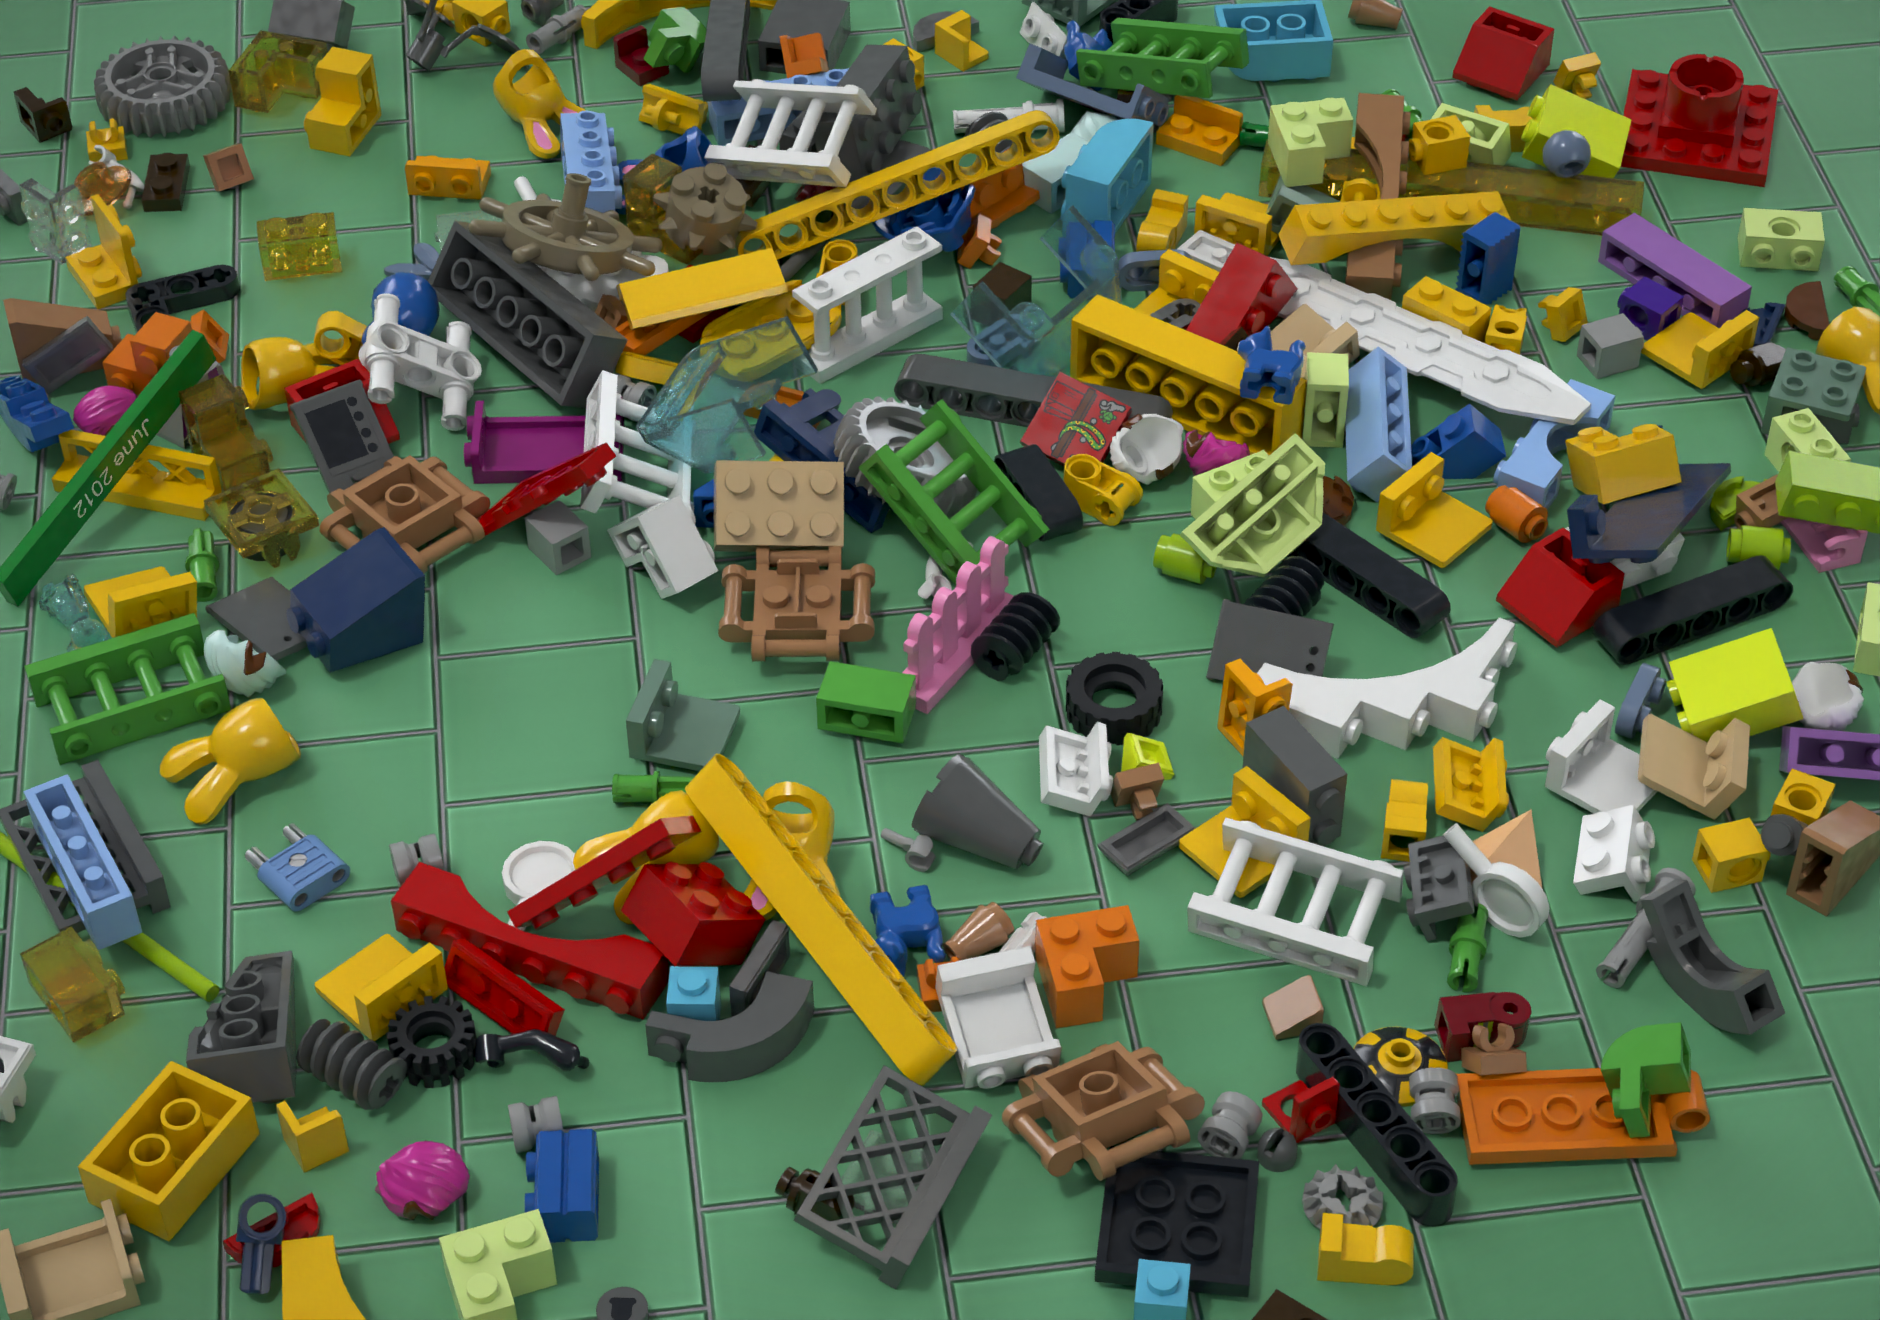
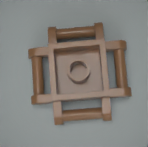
M411 455L404 459L394 456L384 462L383 468L345 490L338 488L329 493L327 501L334 513L328 515L321 522L319 531L329 541L338 542L348 550L361 541L348 530L349 527L356 525L360 528L363 538L376 529L385 527L424 574L428 571L429 565L466 543L475 544L485 537L484 529L476 518H479L490 508L491 501L482 492L471 490L447 471V465L437 457L432 456L420 463ZM454 526L458 528L420 552L416 550Z
M769 546L756 547V570H746L741 565L731 564L722 571L721 583L725 588L724 617L719 621L718 634L726 642H751L752 662L766 661V657H826V661H839L841 642H863L870 640L874 636L875 623L870 617L871 588L875 585V569L871 565L861 563L853 566L851 570H842V546H829V550H770ZM770 567H777V570H770ZM819 567H829L828 570H819ZM742 591H755L753 621L741 619ZM842 591H854L853 617L850 620H841Z
M1117 1041L1110 1045L1103 1044L1091 1049V1053L1039 1075L1032 1074L1020 1079L1018 1085L1023 1098L1005 1108L1002 1114V1121L1012 1133L1020 1134L1041 1156L1042 1166L1052 1176L1060 1177L1065 1175L1072 1169L1074 1162L1084 1158L1089 1163L1095 1177L1102 1181L1115 1175L1117 1168L1169 1145L1177 1148L1189 1143L1190 1133L1183 1119L1191 1120L1199 1116L1203 1111L1205 1101L1193 1087H1185L1163 1066L1162 1057L1154 1049L1143 1047L1129 1052ZM1044 1116L1051 1123L1053 1135L1058 1142L1055 1143L1035 1120ZM1154 1127H1160L1137 1138H1134L1128 1142H1125L1133 1136H1136ZM1123 1143V1144L1118 1145V1146H1116V1147H1114V1148H1111V1149H1109V1150L1106 1149V1148H1108V1147H1110V1146H1113V1145H1115V1144Z

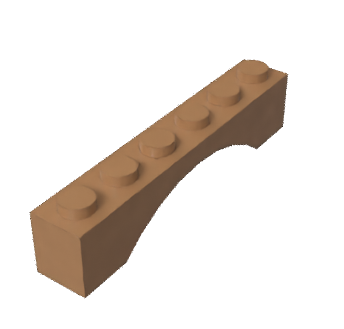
M1359 93L1354 147L1366 159L1373 171L1379 187L1380 199L1398 198L1399 194L1405 195L1407 171H1400V164H1407L1409 141H1402V134L1409 135L1411 112L1403 111L1404 96ZM1403 239L1384 241L1348 252L1345 284L1367 294L1375 293L1391 300L1392 288L1400 287L1402 264L1395 263V255L1402 256Z

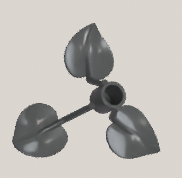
M404 0L407 6V15L424 17L420 31L405 56L427 71H430L439 55L446 58L451 50L471 35L485 37L493 44L512 54L520 50L511 39L480 23L477 26H471L447 46H444L445 38L434 30L437 22L440 21L452 29L455 25L446 16L435 10L438 0H430L429 4L423 0ZM529 65L523 66L526 72L529 68Z

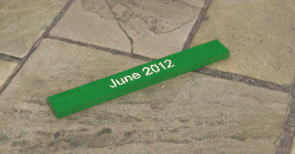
M192 330L0 566V592L7 602L17 607L22 603L216 361V357L204 334Z

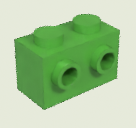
M830 661L816 697L818 729L904 743L916 708V675Z

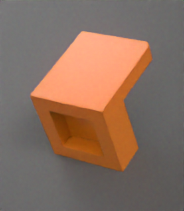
M820 33L791 38L788 35L779 36L787 78L795 75H810L829 71L823 36Z

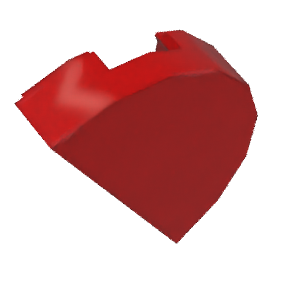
M311 1192L284 1207L286 1222L283 1241L317 1237L319 1234L320 1213L314 1195ZM276 1212L251 1225L250 1228L257 1232L269 1230L276 1222ZM236 1233L223 1240L225 1252L235 1261L242 1264L244 1242L236 1241ZM275 1244L273 1268L282 1265V1244Z

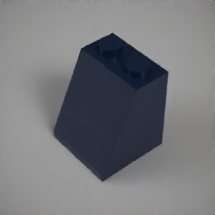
M385 527L376 529L290 589V608L286 612L289 626L294 633H299L303 636L311 655L314 658H319L330 673L423 643L425 575Z

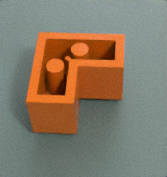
M155 312L135 335L127 334L102 362L107 384L109 386L127 388L139 396L169 359L170 350L180 345L192 331L191 322Z
M1128 905L1036 920L1035 958L1056 1029L1103 1021L1104 983L1138 977L1140 940Z

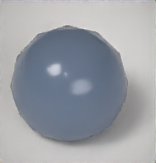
M1562 130L1554 133L1547 140L1543 148V163L1550 173L1558 177L1570 178L1582 173L1591 160L1590 144L1585 136L1576 131Z

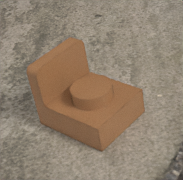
M1778 474L1737 495L1736 515L1734 516L1737 529H1740L1741 525L1770 528L1789 518L1778 515L1775 486Z

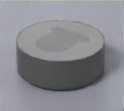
M617 1287L607 1291L601 1296L596 1306L597 1320H649L648 1303L645 1296L640 1291L631 1287Z

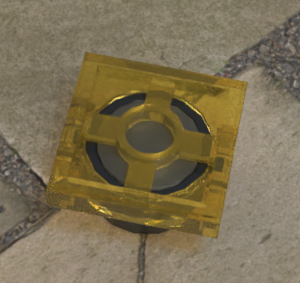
M279 468L203 500L208 515L243 559L267 561L274 568L280 566V557L287 555L291 561L296 559L300 549L299 534L319 526L317 514Z

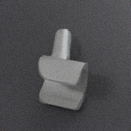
M884 828L881 832V838L907 851L905 860L914 870L919 872L927 871L936 858L935 854L931 852L933 842L927 835H919L913 840L888 828Z

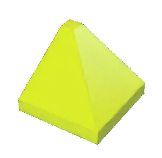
M1132 733L1125 735L1121 771L1159 763L1164 780L1172 779L1174 772L1163 742Z

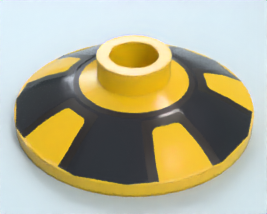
M1394 1026L1376 1029L1364 1035L1353 1048L1402 1107L1415 1104V1100L1410 1096L1409 1077L1412 1073L1425 1068L1448 1069L1445 1054L1439 1045L1427 1035L1406 1027Z

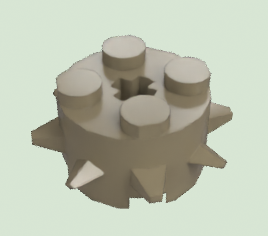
M709 163L705 167L690 168L675 175L670 192L654 194L653 201L666 211L665 221L659 225V228L661 230L665 229L668 237L679 248L684 250L685 245H688L694 251L703 249V255L723 253L728 249L735 248V241L740 231L754 230L757 226V222L744 213L746 202L751 198L750 195L745 193L741 183L731 174H728L727 169L723 165L717 163Z

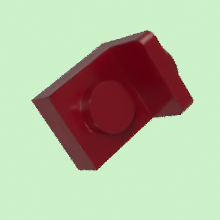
M642 25L613 38L616 68L638 86H643L669 74V65L652 67L643 59L649 46L647 29Z

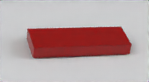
M465 938L453 940L444 966L449 989L512 1034L538 1029L556 1036L565 1009Z

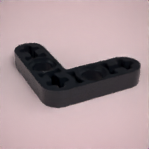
M222 264L133 285L126 292V301L133 326L137 333L155 312L169 315L227 301L238 295L240 286L237 271L229 265ZM181 290H192L185 294H174ZM148 301L150 306L143 308L142 302Z

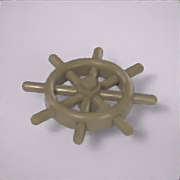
M576 173L566 175L562 202L552 201L544 193L539 194L535 200H523L510 205L490 197H484L480 200V209L485 213L502 219V221L475 219L469 223V231L473 235L501 238L503 244L512 251V259L517 264L529 261L549 269L584 275L588 281H595L599 275L614 273L623 268L644 276H651L655 272L654 263L631 253L632 251L658 253L663 247L662 241L659 238L633 235L631 230L619 221V215L616 211L609 210L601 213L585 207L591 179Z

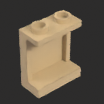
M111 1199L101 1201L104 1218L14 1246L9 1228L1 1230L0 1284L9 1319L95 1320L141 1305L136 1285L145 1282L137 1252L127 1255L125 1245L134 1243L126 1213L116 1216Z

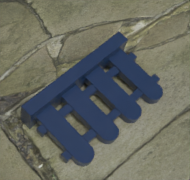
M810 388L804 392L800 402L790 407L785 403L780 404L775 399H772L763 404L753 435L784 461L838 462L839 457H836L834 454L835 446L833 441L844 417L838 411L841 397L830 389H822L815 392ZM824 419L831 423L830 426L820 431L813 427V425ZM844 467V511L866 530L873 533L882 528L889 509L893 512L894 510L887 502L882 504V499L878 496H868V490L864 486L856 487V478L847 477L845 474L846 468Z

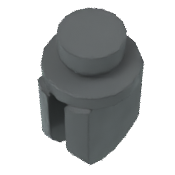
M1774 814L1768 817L1763 825L1761 839L1765 848L1772 854L1796 856L1801 832L1808 825L1790 815Z

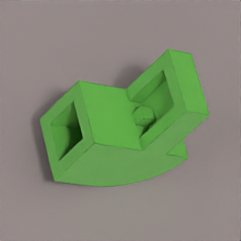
M685 7L661 9L648 35V40L651 44L643 59L652 67L676 65L684 73H688L695 66L704 48L707 29Z
M1681 1022L1646 1025L1632 1029L1617 1038L1607 1049L1603 1057L1601 1072L1612 1098L1614 1115L1616 1119L1623 1118L1630 1138L1650 1136L1651 1095L1691 1092V1049Z

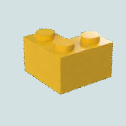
M332 47L316 66L315 78L319 82L321 99L306 114L304 130L308 134L310 149L350 157L382 115L372 54Z
M1656 424L1637 426L1632 429V434L1621 437L1604 430L1602 427H1589L1580 430L1577 437L1565 440L1573 486L1587 495H1597L1598 502L1601 504H1607L1682 482L1674 435L1658 427Z

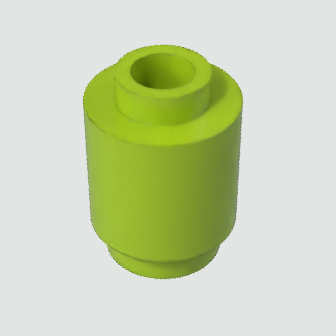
M1741 525L1740 529L1730 528L1726 548V561L1738 563L1763 555L1779 570L1781 563L1789 562L1791 538H1784L1783 529L1747 525Z
M1173 533L1171 537L1166 535L1160 537L1154 553L1153 566L1162 569L1163 574L1198 584H1203L1207 577H1214L1217 567L1210 566L1179 534Z

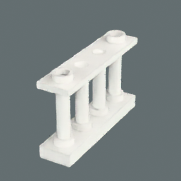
M753 79L752 81L735 80L733 87L747 104L731 143L726 144V146L709 145L704 157L708 163L723 165L727 169V173L731 174L735 179L847 187L851 173L840 162L838 157L854 114L875 115L877 110L863 89L855 85L837 87L771 83L760 79ZM761 108L776 109L762 145L756 148H747V142ZM791 111H807L793 147L787 150H776ZM822 113H838L824 150L818 153L807 152Z
M916 226L792 290V297L813 312L815 343L812 344L809 350L795 357L796 365L821 384L942 320L943 307L923 292L922 261L942 251V244ZM907 270V294L892 301V277ZM876 286L877 310L861 317V293ZM845 302L846 326L837 330L830 337L829 310Z
M602 370L587 397L584 452L607 442L616 457L604 466L607 474L589 487H586L585 484L581 487L580 508L596 513L603 500H610L611 497L649 508L680 495L682 501L687 503L694 512V502L690 501L692 438L697 425L696 420L692 419L693 402L685 399L676 416L673 417L621 399V394L617 393L618 375ZM616 414L669 432V442L620 426V421L615 420ZM614 441L668 459V470L619 453V449L614 447ZM613 469L666 486L667 497L617 481V476L613 475Z
M1225 817L1222 824L1223 849L1231 853L1213 895L1205 896L1196 892L1193 893L1187 907L1188 932L1367 987L1373 972L1374 947L1366 945L1365 940L1381 899L1386 898L1400 902L1404 870L1394 868V866L1385 861H1370L1263 829L1251 821H1236ZM1249 857L1275 865L1258 908L1253 910L1230 903ZM1293 871L1319 878L1304 918L1300 923L1275 917ZM1337 884L1364 892L1348 934L1344 937L1319 930Z

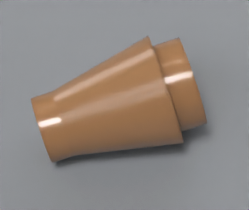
M1353 0L1348 18L1356 20L1355 24L1397 29L1403 9L1394 6L1386 0Z
M991 902L987 906L979 905L956 933L943 944V949L950 960L951 957L955 956L959 960L975 958L1004 945L1008 941V936L1014 932V926L1006 912L995 902Z

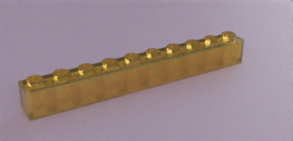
M1267 139L1260 170L1259 196L1272 197L1281 174ZM1351 149L1350 157L1325 159L1323 183L1307 186L1340 201L1344 181H1351L1357 178H1364L1373 184H1377V181L1366 159L1357 149ZM1409 155L1407 164H1400V171H1407V184L1405 195L1399 194L1398 198L1498 191L1511 221L1522 227L1602 236L1605 229L1633 213L1641 216L1645 182L1579 174L1570 178H1563L1544 170L1467 162L1466 168L1424 175L1417 163L1413 162Z

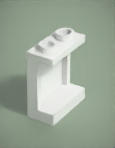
M1031 946L937 965L935 989L948 1033L957 1046L955 1057L965 1089L976 1086L983 1089L994 1088L1008 1079L1022 1076L1027 1077L1032 1074L1039 1075L1059 1066L1062 1048L1059 1039H1053L1037 989L1034 979L1036 962Z

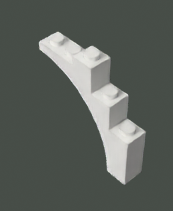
M1498 618L1479 640L1461 653L1434 666L1397 676L1371 679L1327 678L1293 672L1268 663H1264L1257 674L1260 675L1265 685L1283 678H1287L1293 684L1289 712L1330 756L1336 759L1340 757L1348 744L1354 745L1357 742L1361 733L1405 751L1416 735L1421 737L1425 733L1428 725L1473 742L1482 727L1489 728L1496 716L1498 704L1493 702L1500 669L1502 666L1508 668L1511 665L1517 651V643L1512 642L1515 623Z

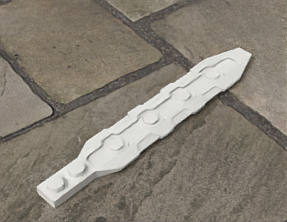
M1199 230L1177 249L1186 251L1190 254L1192 260L1220 272L1235 244ZM1272 258L1279 263L1298 288L1277 316L1286 319L1302 304H1307L1335 330L1347 321L1358 331L1359 348L1371 353L1379 346L1407 367L1408 373L1415 376H1425L1460 391L1461 396L1498 412L1575 425L1591 409L1589 401L1543 364L1510 350H1500L1462 334V330L1441 321L1426 319L1396 306V302L1375 293L1367 294L1334 280L1332 275L1309 265H1290L1289 260Z

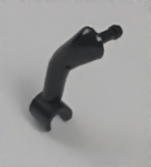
M538 1029L506 1036L484 1034L480 1035L475 1042V1061L478 1063L487 1061L488 1066L492 1068H498L505 1064L504 1054L520 1050H534L562 1071H570L576 1066L585 1069L590 1063L587 1057L580 1056L577 1045Z

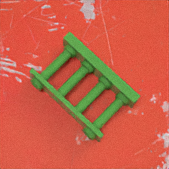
M1116 18L1111 22L1113 45L1106 51L1078 49L1076 51L1080 86L1134 91L1139 83L1160 94L1211 98L1213 96L1211 72L1217 66L1243 69L1249 64L1246 29Z
M943 399L938 401L919 418L926 426V429L903 448L894 453L886 443L858 467L955 586L957 573L963 563L969 561L977 565L980 562L981 549L976 552L963 537L961 531L991 506L1007 525L995 538L1004 541L1009 546L1019 539L1026 548L1050 530L1042 521L1039 512L1028 504L962 424L959 415L949 408ZM938 441L954 461L922 486L906 466ZM965 474L980 494L949 519L934 502V498Z
M195 613L24 665L36 707L52 703L59 720V726L49 728L59 765L231 710L223 674L206 679L197 657L204 655V642L200 624ZM180 663L189 684L164 692L155 670ZM138 676L147 698L121 706L112 684ZM95 690L103 712L77 719L69 697Z

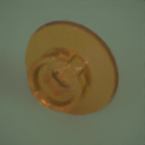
M96 162L84 168L74 181V186L78 190L74 200L75 211L82 216L94 215L90 197L99 194L107 206L113 205L122 197L130 185L132 178L130 170L123 166L107 167L103 162Z

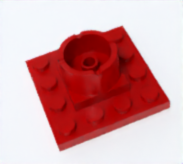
M1692 54L1679 58L1672 64L1668 74L1658 73L1654 70L1632 69L1623 115L1631 119V124L1620 167L1765 187L1779 89L1768 88L1764 85H1744L1743 72L1736 64L1718 56L1710 58L1706 54Z

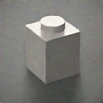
M1624 313L1587 323L1581 326L1577 357L1596 379L1634 369L1639 366L1641 349L1644 346V336L1640 329L1635 327Z
M560 500L525 517L528 548L555 575L591 558L588 526Z

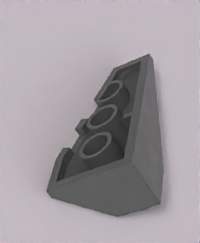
M284 951L245 957L225 984L226 995L220 1003H212L207 1009L208 1020L204 1026H195L190 1033L186 1056L187 1068L251 1097L252 1103H277L285 1098L295 1097L297 1065L293 952Z

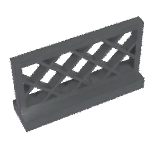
M99 760L82 765L83 777L72 781L79 796L81 795L88 813H91L90 817L96 828L99 829L98 832L103 841H106L107 844L105 845L112 858H115L114 862L119 871L121 872L122 870L123 874L121 873L128 888H132L136 909L148 905L152 913L155 914L170 908L164 877ZM25 799L1 808L0 822L61 939L86 930L79 915L66 920L62 916L66 906L72 901L65 888L46 884L51 874L56 872L50 858L31 855L36 844L41 843L34 827L32 829L17 826L13 822L30 815Z
M884 1065L793 1221L882 1271L878 1280L897 1289L992 1115L977 1106H974L972 1112L968 1113ZM884 1085L901 1093L904 1096L907 1107L886 1111L880 1095ZM873 1105L875 1113L868 1114ZM936 1113L954 1124L949 1132L929 1135L923 1115ZM912 1118L918 1138L897 1141L890 1121ZM880 1124L886 1144L864 1147L858 1129L863 1126ZM850 1143H852L854 1150L846 1151ZM941 1145L936 1153L934 1146ZM923 1148L929 1168L908 1172L901 1152ZM891 1154L897 1175L876 1179L869 1158ZM858 1160L865 1181L843 1185L837 1165ZM830 1179L832 1187L825 1188L827 1182ZM920 1182L917 1190L915 1191L913 1183ZM902 1185L908 1206L887 1210L880 1189ZM869 1192L876 1212L854 1217L847 1196ZM836 1198L843 1219L827 1221L811 1210L818 1201ZM900 1219L894 1229L892 1221ZM881 1223L887 1240L883 1250L880 1251L864 1242L858 1227Z

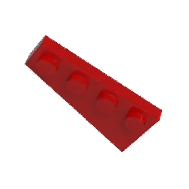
M606 442L522 480L477 519L484 529L485 536L543 504L544 506L548 505L562 494L568 496L584 484L586 487L593 485L607 474L604 466L616 457L615 453Z
M694 816L660 818L507 911L515 928L533 926L535 930H540L560 918L558 913L560 910L571 904L573 907L585 904L598 895V889L609 883L616 884L637 872L636 868L668 854L675 849V846L702 831Z

